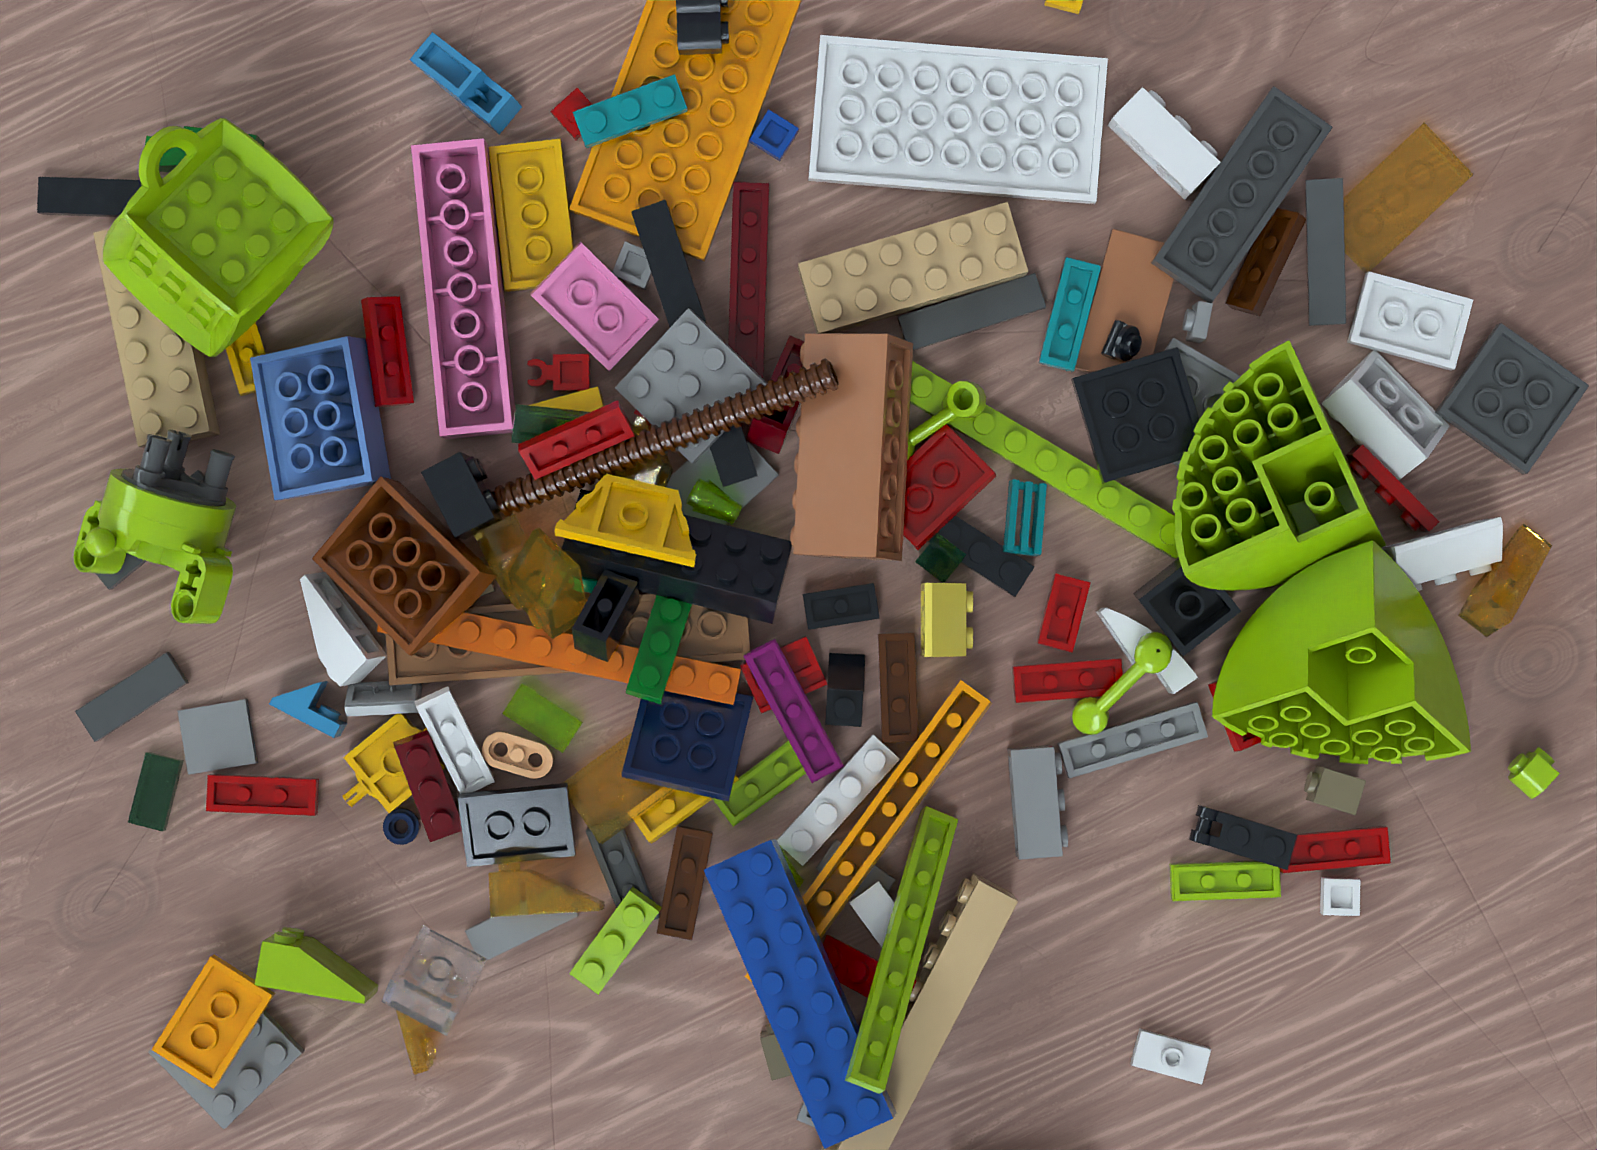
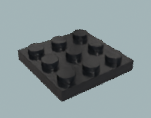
M1178 347L1071 379L1102 484L1180 461L1184 451H1188L1190 443L1195 436L1193 430L1199 421V417Z

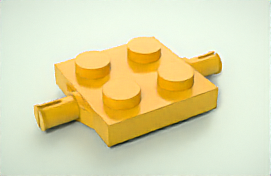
M404 713L395 714L343 758L355 771L357 781L359 782L342 795L346 801L357 793L347 804L353 807L364 796L369 794L376 798L388 813H391L411 797L412 793L393 742L425 731L427 728L423 730L417 728ZM438 756L442 769L444 770L446 768V765Z

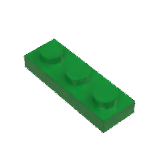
M656 595L627 684L626 694L661 704L692 604Z

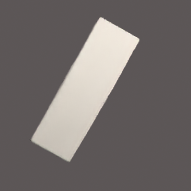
M1108 608L1099 609L1096 613L1133 665L1135 663L1134 654L1138 641L1142 636L1152 631L1121 613ZM1174 649L1167 668L1159 673H1155L1168 693L1175 694L1198 678L1186 661Z

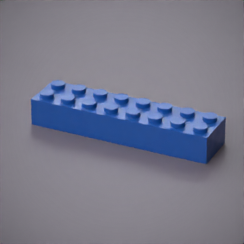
M777 839L768 840L704 869L824 1149L893 1119L897 1112L886 1088L884 1092L878 1094L845 1081L859 1026Z

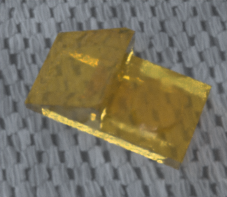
M409 997L400 998L394 1006L413 1074L416 1075L428 1071L433 1065V1059H436L433 1040L431 1037L426 1038L425 1034L446 1028L451 1021Z

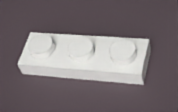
M449 686L416 700L415 706L459 793L475 792L494 783V776L484 760L482 752Z

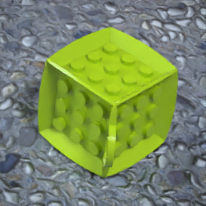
M226 118L217 119L198 133L180 126H169L156 132L148 140L142 151L139 161V178L142 186L132 196L123 212L108 230L103 244V262L117 279L159 320L208 357H216L246 332L272 306L302 268L319 253L332 232L334 220L315 195L280 160ZM174 147L184 150L186 155L170 173L161 178L159 163L163 154Z

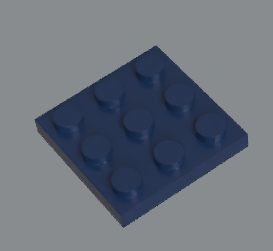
M667 691L664 693L661 704L641 699L622 770V777L729 802L753 697L736 693L734 705Z

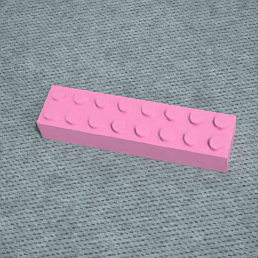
M484 138L412 145L411 152L439 435L444 439H456L518 432L489 146Z

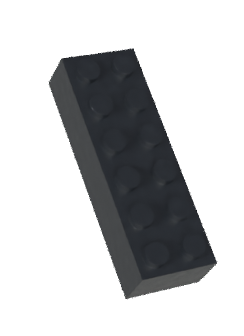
M581 489L577 502L584 495L589 494L592 491ZM684 514L683 516L686 517L689 527L692 549L696 553L694 567L568 538L564 539L561 548L562 572L599 580L604 569L638 582L639 591L773 624L792 549L791 541Z

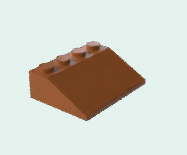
M380 476L312 558L411 656L473 605L497 577L462 541L455 538L452 532L399 481Z

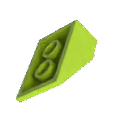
M284 927L282 932H275L262 941L254 984L256 986L365 1004L378 991V984L314 937L304 936V930Z

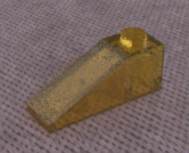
M1521 525L1503 548L1502 561L1491 564L1492 570L1485 572L1472 589L1458 616L1486 637L1512 622L1552 545L1527 525Z
M520 863L498 864L499 871L488 873L490 917L590 912L605 909L603 900L532 869H521Z

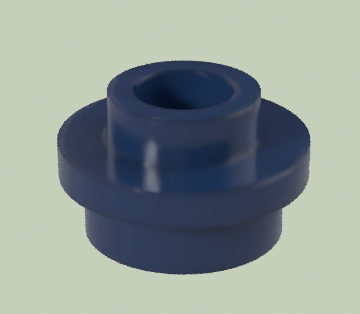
M405 808L393 810L385 817L383 822V831L386 838L397 845L410 843L417 837L420 830V823L416 814ZM398 820H405L407 822L408 830L405 833H401L396 829Z

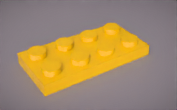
M561 139L489 147L504 288L506 292L535 289L574 249Z

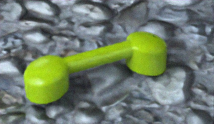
M959 381L949 388L947 394L948 406L909 432L907 460L914 454L916 444L955 418H974L982 413L986 405V395L980 385L970 381Z
M1151 632L1142 636L1136 645L1135 663L1099 699L1088 697L1077 702L1072 713L1073 724L1077 730L1088 735L1102 732L1108 723V710L1145 673H1159L1167 668L1173 651L1172 643L1167 636L1159 632Z

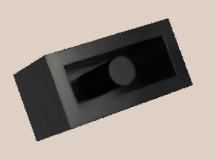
M604 569L572 627L574 648L603 661H609L639 605L638 582Z

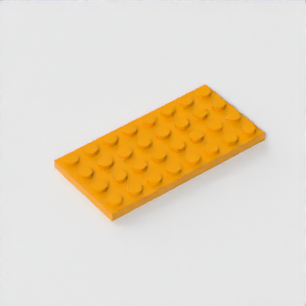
M647 0L611 98L675 74L688 111L593 146L569 207L570 212L639 237L631 211L666 200L684 254L705 261L802 0H728V7H721V21H728L729 44H722V54L679 55L676 0Z

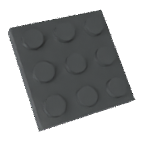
M1499 323L1485 340L1435 413L1524 475L1528 474L1589 385L1505 325Z

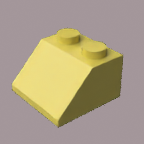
M966 583L921 584V656H966V649L973 648V627H966V613L973 612V591H966Z

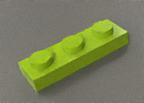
M632 886L569 974L599 995L662 907Z

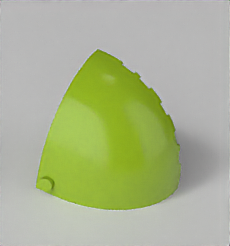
M1290 340L1266 352L1250 363V369L1234 383L1228 382L1222 389L1224 391L1223 395L1215 402L1212 408L1208 407L1193 430L1195 436L1190 443L1188 451H1184L1178 468L1176 499H1173L1172 510L1175 512L1176 533H1174L1177 554L1184 575L1191 582L1209 589L1235 591L1281 585L1321 559L1355 547L1360 543L1373 540L1381 548L1387 546Z
M1373 540L1360 543L1355 547L1321 559L1290 578L1274 591L1255 611L1238 634L1223 663L1216 684L1212 707V717L1241 736L1249 732L1260 737L1261 745L1270 748L1272 746L1279 748L1290 747V754L1318 759L1319 753L1339 756V762L1351 764H1368V758H1374L1382 762L1391 761V764H1402V757L1425 755L1426 761L1471 752L1464 699L1442 634L1412 581L1399 565Z

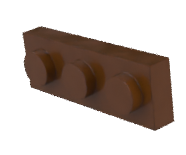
M1281 208L1276 209L1254 241L1225 304L1234 310L1261 316L1305 224L1306 218L1303 215Z
M878 634L882 743L916 742L918 739L915 634Z
M677 826L656 934L687 940L693 939L705 877L704 869L707 867L713 832Z

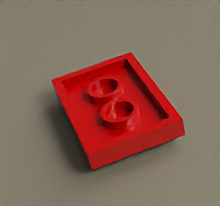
M947 424L940 428L907 460L903 536L917 551L996 477V473Z

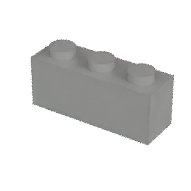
M1051 745L1007 748L1016 857L1022 860L1063 856L1062 847H1068V834L1066 825H1060L1059 811H1065V796L1063 789H1057L1056 775L1062 774L1061 754L1055 753L1054 747Z

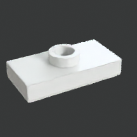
M1139 1028L1130 1064L1138 1068L1202 1085L1211 1049Z

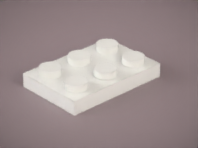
M1367 272L1365 273L1347 343L1452 371L1456 368L1473 299L1381 274Z

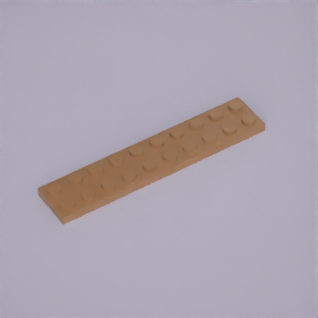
M639 595V605L618 644L640 648L656 595ZM588 599L469 607L464 612L573 634L572 627ZM692 604L676 656L705 662L745 660L743 655L750 651L748 618ZM386 634L389 685L570 673V671L429 642L411 656Z

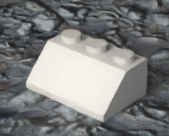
M1376 350L1369 353L1322 402L1329 415L1348 430L1358 445L1363 444L1398 480L1429 457L1450 427Z
M1501 517L1478 520L1382 547V549L1399 565L1416 589L1420 591L1422 590L1421 583L1434 580L1435 585H1441L1456 581V573L1469 570L1470 576L1491 571L1492 563L1502 561L1503 523Z

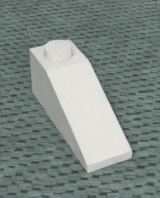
M326 572L304 575L300 582L320 661L326 667L329 677L337 682L340 687L360 683L387 654Z

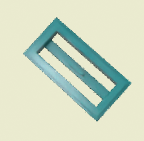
M1016 479L1009 481L1003 552L1030 556L1041 555L1047 484H1033L1030 481L1020 482V480ZM1019 490H1022L1023 504L1019 546H1016L1014 543ZM1035 492L1031 547H1028L1032 493Z

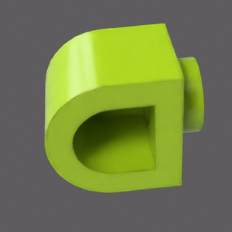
M1539 747L1534 752L1528 751L1526 755L1524 753L1519 754L1508 766V769L1511 771L1508 779L1530 799L1541 794L1560 773L1552 767V764L1555 762L1554 759Z

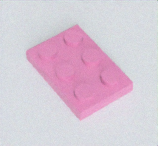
M581 242L530 293L608 371L659 320Z

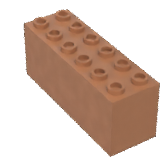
M805 334V342L800 349V359L803 367L809 369L810 364L815 362L819 365L821 360L826 358L831 362L835 370L839 385L835 391H832L831 388L827 389L825 395H821L819 392L816 394V398L810 399L806 397V401L801 403V416L798 417L796 423V432L799 437V453L796 454L794 460L795 472L798 474L797 489L792 497L793 508L796 511L795 526H793L790 534L791 545L794 547L793 554L821 558L902 561L913 343L890 334Z

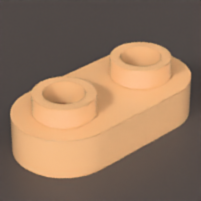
M495 732L489 735L482 745L483 758L490 766L531 779L545 776L550 772L554 764L553 752L546 744L509 732ZM500 742L505 743L508 747V752L505 756H500L496 753L495 747ZM533 753H538L542 756L543 761L540 766H533L530 763V756Z

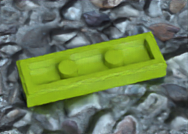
M787 741L739 777V780L732 786L729 802L715 798L713 800L734 827L806 774L790 742Z
M1231 861L1169 864L1172 901L1281 897L1280 868L1263 862Z

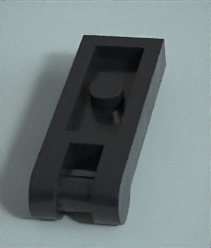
M1198 805L1196 816H1199L1196 829H1191L1189 840L1285 870L1289 869L1298 834ZM1213 821L1223 824L1220 837L1209 834Z

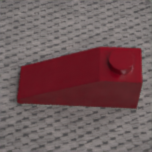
M789 336L771 376L774 382L778 381V377L781 375L785 376V378L789 377V372L791 371L799 373V369L803 367L800 359V349L805 341ZM796 401L795 406L791 408L786 405L781 412L775 409L773 410V415L770 416L765 413L760 420L753 418L746 441L779 454L801 403Z

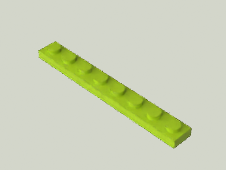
M927 806L920 811L845 1081L878 1094L884 1092L958 823L957 818Z

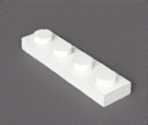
M872 735L777 839L778 844L804 866L900 758L875 735Z

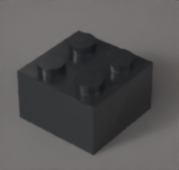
M458 452L421 472L455 538L466 540L503 521L499 513L501 512L499 504L494 496L495 491L487 489L483 482L488 477L478 458L475 459L473 456L470 457L462 452Z
M1179 558L1133 593L1182 656L1186 655L1241 612L1225 590L1209 589L1191 582L1184 575Z

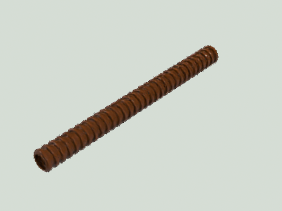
M826 358L822 359L821 364L817 365L814 362L810 364L809 369L801 367L799 373L789 372V377L785 378V376L781 375L776 382L771 379L767 381L765 386L760 383L756 386L757 389L755 390L751 387L746 389L745 394L737 392L735 398L727 396L724 398V402L717 400L714 402V406L706 404L703 406V410L700 411V409L696 408L691 415L688 412L683 413L681 419L676 416L671 419L672 422L670 423L665 420L661 423L660 427L656 424L651 426L650 431L642 429L640 435L634 433V437L536 480L529 473L526 475V479L519 477L515 480V483L512 481L507 482L505 487L498 485L495 487L494 496L499 504V509L505 516L509 517L513 514V511L519 513L523 511L524 507L527 509L532 508L534 503L542 504L544 499L548 501L553 500L554 495L561 497L564 495V491L571 493L575 490V487L579 489L584 488L585 483L592 485L595 483V479L601 480L606 474L615 476L616 471L623 473L628 466L633 469L637 466L638 462L643 465L647 463L649 458L652 461L656 460L659 454L663 457L667 456L669 450L674 453L679 450L680 446L684 449L687 448L690 442L694 445L698 444L700 438L706 441L710 438L711 434L714 436L720 435L721 430L729 432L731 426L739 428L744 421L750 424L752 423V418L760 420L765 413L768 416L773 415V410L775 409L781 412L786 405L790 408L795 406L796 401L804 403L806 397L814 399L819 392L821 395H825L827 389L830 388L832 391H835L839 385L835 370L830 361Z

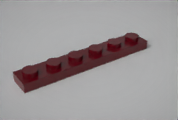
M733 182L728 345L764 379L769 183Z

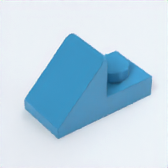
M328 681L319 682L273 697L269 705L333 738L341 736L347 725L346 722L339 719L341 714L338 711L322 704L320 708L316 707Z

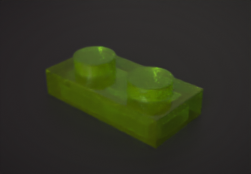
M524 683L520 685L502 713L562 753H564L583 724V721Z

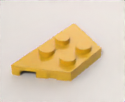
M606 474L595 485L591 493L584 495L576 503V509L564 521L560 519L555 526V536L685 566H695L696 553L692 549L689 527L686 517L683 516L679 491Z

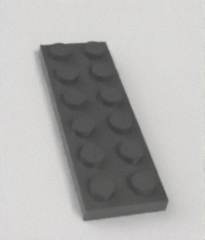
M1273 86L1151 263L1208 303H1212L1333 127Z

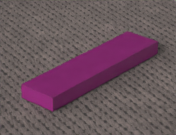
M774 638L744 654L743 657L811 783L844 767L776 639Z

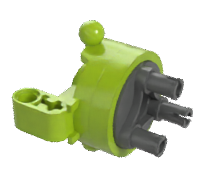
M168 430L167 438L148 434L140 465H136L135 469L111 470L103 500H95L94 506H91L86 511L74 550V564L80 572L115 574L121 570L126 553L142 560L169 566L180 572L171 601V612L174 619L180 623L190 624L216 623L222 614L233 576V567L227 558L231 557L232 551L226 549L225 544L237 506L226 497L228 492L226 482L235 456L225 451L212 449L204 480H196L185 473V468L182 466L189 441L192 438L191 435L180 431L177 434L176 430Z

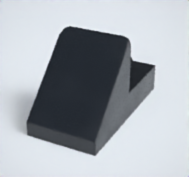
M829 653L825 725L862 726L865 654Z

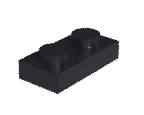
M874 583L802 594L808 630L880 619Z

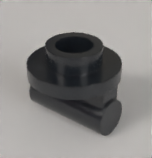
M1115 320L1101 354L1108 358H1116L1125 362L1132 359L1133 356L1138 354L1142 345L1138 328Z

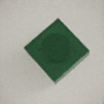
M937 533L915 562L942 583H945L966 554Z

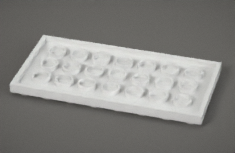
M820 35L808 181L1095 204L1097 201L1108 58Z

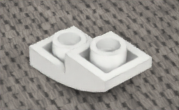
M878 881L849 903L882 947L895 902L880 881Z

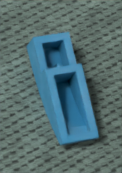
M433 32L409 59L441 88L499 135L522 108L509 92L490 79L479 67Z

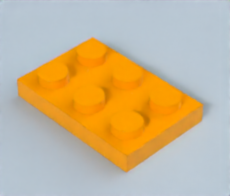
M214 954L210 956L152 1050L214 1089L269 1005L275 992L267 987L254 985V979Z

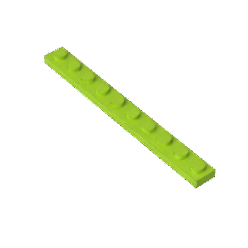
M912 361L910 403L934 416L948 406L947 394L953 384ZM985 405L984 410L979 416L974 418L957 417L947 424L1164 554L1177 559L1178 554L1174 533H1176L1174 515L1115 480L1102 484L1098 470L1002 413Z

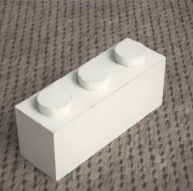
M1142 87L1117 112L1107 126L1185 200L1221 163L1216 158L1218 154L1209 143L1204 140L1199 142L1190 133L1192 129L1182 117L1178 115L1173 117L1164 108L1166 104L1156 92L1152 90L1147 92Z

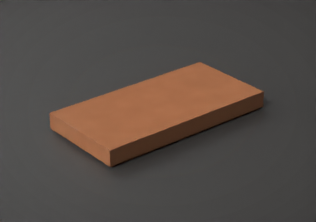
M1116 229L1111 230L1075 369L1091 373L1125 363V361L1116 358L1111 359L1101 354L1115 320L1135 326L1139 330L1142 345L1138 354L1129 361L1154 353L1174 280L1151 263L1163 246V242Z

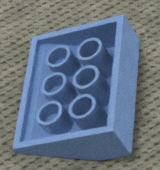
M346 336L250 358L274 500L374 485L380 476L391 479L379 407H375L366 339Z

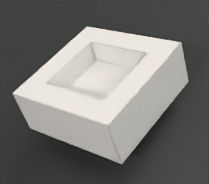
M1321 877L1320 913L1322 915L1360 916V879Z

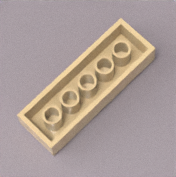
M1008 202L798 263V272L817 334H835L993 287L1024 277L1028 273Z
M108 230L94 232L93 235L138 447L145 448L148 434L167 438L168 430H176L177 434H179V431L192 436L190 441L220 435L203 353L152 314L117 279L103 262V244Z

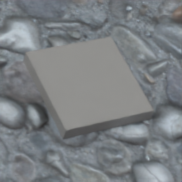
M247 699L178 711L188 775L258 763Z

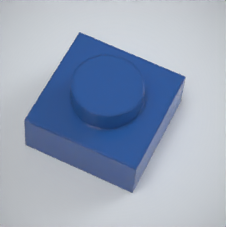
M768 109L749 142L778 161H781L798 134L799 128Z

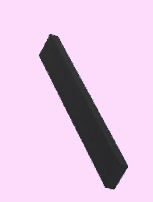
M662 200L631 211L669 327L688 308L692 309L707 324L667 201ZM731 426L729 432H724L710 446L723 487L758 476L742 426L739 428Z

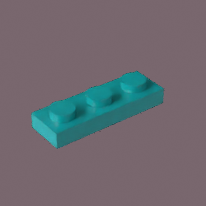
M674 74L576 110L573 114L587 149L685 113L688 109Z
M1068 257L1065 258L1038 361L1039 364L1070 372L1075 371L1101 266Z

